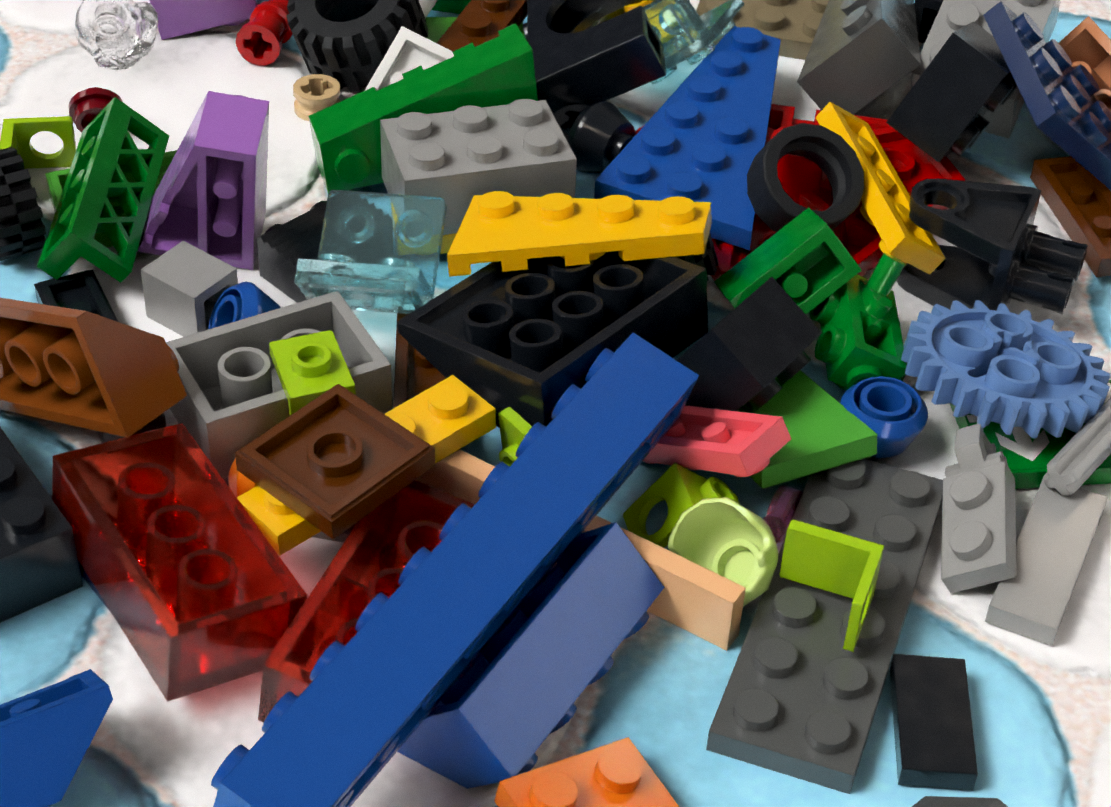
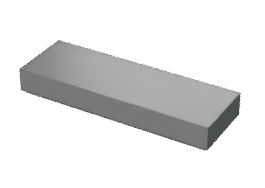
M1042 479L1016 541L1017 577L999 581L990 602L985 622L1053 645L1103 515L1108 497L1081 488L1072 495L1062 496L1056 488H1048Z

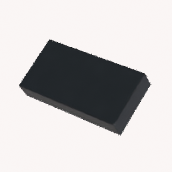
M893 654L890 666V683L898 785L973 791L978 772L965 659Z

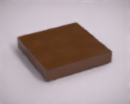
M337 384L236 451L235 458L237 471L328 537L335 539L435 466V448L340 384Z

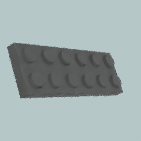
M867 459L857 460L809 475L793 516L794 520L884 545L874 596L854 652L843 649L853 602L852 598L780 577L785 544L784 539L769 589L761 597L709 729L706 750L850 794L891 666L892 657L899 641L942 505L943 480Z

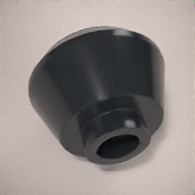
M602 101L590 105L578 115L573 123L568 143L577 159V170L581 172L602 173L633 139L635 135L634 126L614 104Z

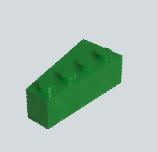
M516 23L499 30L498 37L475 47L473 43H470L452 51L454 57L423 70L422 66L407 71L402 74L404 79L380 90L372 87L309 115L316 163L328 194L384 183L381 164L380 120L398 118L402 114L409 112L424 114L449 112L468 105L481 108L507 105L519 99L538 101L533 49Z

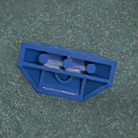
M91 669L0 705V807H47L62 800L113 701L109 685Z

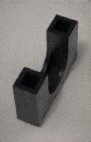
M527 0V23L523 24V30L529 45L533 49L538 101L546 100L552 113H555L568 105L583 104L590 106L610 100L665 76L664 46L642 6L587 29L602 17L639 0Z

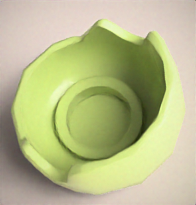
M728 497L702 499L681 514L669 536L668 549L671 552L744 586L746 589L743 607L769 589L778 562V549L774 535L765 520Z

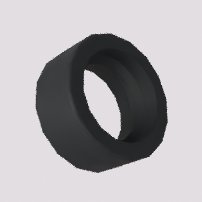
M800 123L783 128L756 154L747 173V194L754 211L771 230L778 232L807 209L795 203L784 191L777 172L778 161L784 155L803 156L816 163L826 174L830 182L833 195L832 205L825 211H812L826 222L833 231L858 208L864 193V171L856 152L840 135L820 125Z

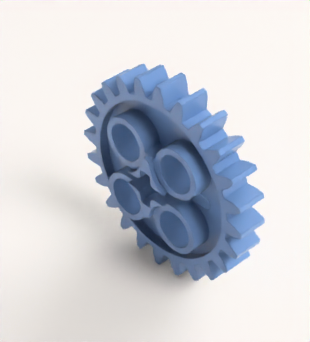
M955 300L952 302L950 310L935 304L931 313L920 311L917 321H911L901 357L902 361L907 362L905 374L917 377L915 388L921 391H935L931 401L933 404L951 403L955 406L953 416L959 418L969 413L977 416V424H981L982 428L988 426L991 421L999 423L1006 435H1011L1014 427H1022L1031 438H1037L1041 428L1056 438L1061 437L1064 427L1077 433L1082 428L1083 423H1087L1089 419L1098 413V410L1104 404L1110 388L1107 385L1110 373L1102 370L1105 361L1102 358L1090 356L1092 350L1090 344L1073 343L1075 332H1057L1052 329L1054 325L1053 320L1047 319L1038 323L1031 320L1032 315L1030 311L1024 310L1017 315L1011 313L1008 307L1002 303L998 305L997 310H989L980 300H975L973 309H969L961 302Z

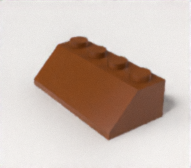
M0 298V410L128 438L187 397L178 374V359L163 337L88 311Z

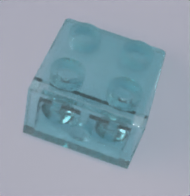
M655 0L642 7L664 46L666 75L651 81V84L659 83L677 69L676 64L687 60L690 65H693L712 53L716 48L713 41L728 33L736 25L732 18L744 6L743 1L729 0L701 16L698 15L689 0Z
M331 190L328 193L317 260L298 258L295 284L307 299L338 291L352 310L410 314L434 298L447 212L445 200L442 197Z

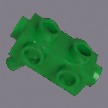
M883 253L869 280L858 274L809 312L810 319L820 323L822 332L815 346V358L826 364L828 380L834 382L844 391L870 377L883 376L903 381L906 375L907 362L901 360L904 344L894 291L891 290L905 263L887 253Z

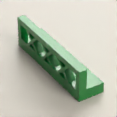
M116 97L82 131L37 265L39 269L56 280L80 257H83L120 283L132 272L169 135ZM129 132L148 144V149H138ZM118 164H127L137 182H128ZM108 198H117L127 217H118ZM95 233H107L118 254L94 239Z

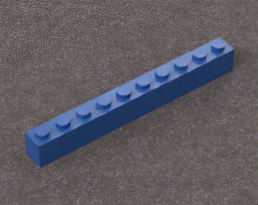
M632 333L615 352L605 348L590 367L585 378L587 383L582 388L572 384L561 396L552 412L551 418L553 420L547 426L537 422L528 431L516 451L515 456L517 459L513 464L508 466L501 461L490 472L479 491V501L472 508L465 503L457 507L445 523L439 536L441 542L431 552L423 546L412 556L399 577L398 584L401 586L390 598L380 592L371 600L356 623V635L346 645L336 640L324 651L311 671L309 678L312 680V683L298 697L289 691L281 697L265 719L262 726V731L265 734L250 750L242 744L238 745L225 758L211 782V786L218 790L213 807H351L677 421L699 375L635 333Z

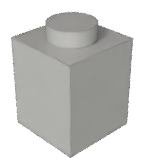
M185 241L180 242L140 269L146 316L183 337L208 330L210 316L218 298L227 288L238 284L237 268Z

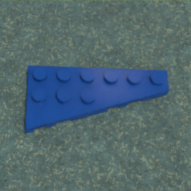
M733 26L595 180L594 199H601L609 195H625L633 200L662 201L669 197L679 196L689 198L694 202H711V237L750 250L755 211L747 194V173L756 154L766 145L781 39L764 35L755 28Z

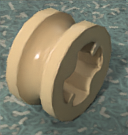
M311 74L296 80L293 84V96L296 98L294 101L295 114L304 121H309V115L341 102L338 98L340 96V83L337 79L323 74Z

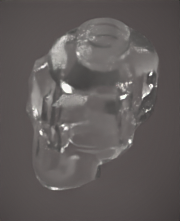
M83 0L76 11L74 32L78 44L94 57L99 67L120 71L127 70L133 67L142 57L147 56L154 47L157 36L158 15L154 7L148 2H135L133 0Z

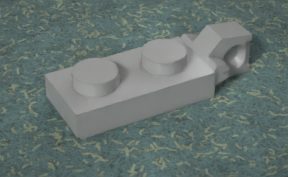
M979 423L956 430L954 450L958 464L947 466L945 469L946 478H943L941 580L950 593L1017 577L1015 477L1007 465V459L1003 452L996 453L995 444L990 443Z

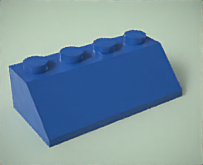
M617 522L579 535L397 752L467 789L499 783L501 780L528 772L535 766L538 760V756L535 753L549 734L563 727L574 716L577 710L574 702L588 685L599 680L610 670L614 663L611 655L624 639L635 634L646 624L649 619L647 609L665 588Z

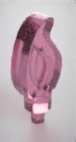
M784 485L778 488L772 498L766 516L762 518L769 525L776 544L784 541L787 528L793 519L802 496V491Z

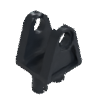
M939 178L925 179L912 187L909 217L917 226L955 246L938 245L946 258L936 268L938 271L932 272L929 275L907 264L896 281L906 292L932 306L939 304L949 310L952 302L955 300L961 302L969 309H973L975 300H980L989 310H997L1000 303L1007 306L1011 299L1037 305L1063 315L1073 283L1078 280L1088 245L1070 240L1067 241L1037 231L1038 226L1033 225L1042 191L1040 189ZM932 204L942 205V206L947 207V208H949V209H948V210L935 209V208H932V207L927 206V205H932Z

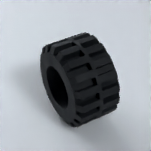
M289 0L287 5L289 11L287 15L288 24L309 72L328 75L337 79L340 83V90L348 87L349 92H360L363 87H367L402 26L428 38V27L419 0Z

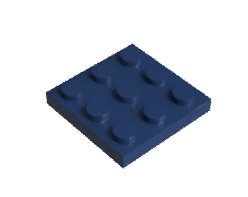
M1000 1L983 16L1036 126L1111 190V111L1102 101H1097L1094 96L1100 90L1097 82L1083 65L1080 64L1075 69L1071 66V59L1055 39H1051L1046 43L1043 40L1044 36L1041 30L1027 13L1023 12L1017 16Z

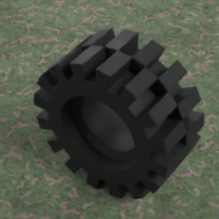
M12 147L0 150V261L43 249L46 241L44 236L46 229L41 220L43 214L41 207L37 204L36 198L38 196L35 187L32 188L30 183L31 176L28 169H24V161L21 155H18L17 150Z

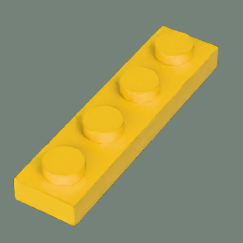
M829 102L816 116V119L820 126L840 135L856 152L864 171V193L861 198L863 205L860 207V212L879 233L882 239L879 242L881 251L898 258L905 263V266L910 264L930 275L946 258L932 233L911 221L909 217L910 195L870 125L836 104Z
M454 375L385 413L386 416L435 448V464L496 428V408ZM256 486L236 498L238 517L279 556L321 532L260 486Z

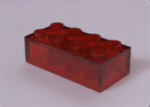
M183 423L53 456L52 500L73 528L78 560L167 702L301 658L308 595Z

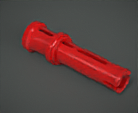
M289 0L264 1L255 7L250 15V21L242 26L236 36L237 50L245 60L258 66H267L278 58L281 53L282 44L287 42L293 35L287 20Z

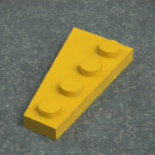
M492 191L483 195H474L447 253L449 277L471 275V264L501 261L502 272L528 270L527 259L560 256L564 259L565 266L590 264V261L600 258L605 252L618 251V255L623 261L704 254L712 225L711 202H694L689 198L679 196L669 197L662 201L633 200L625 195H609L601 199L572 198L564 193H550L542 197L513 196L504 191Z

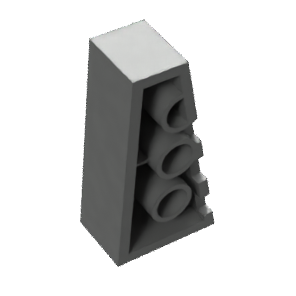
M914 0L828 1L797 80V83L821 110L829 102H832L854 115L921 65Z

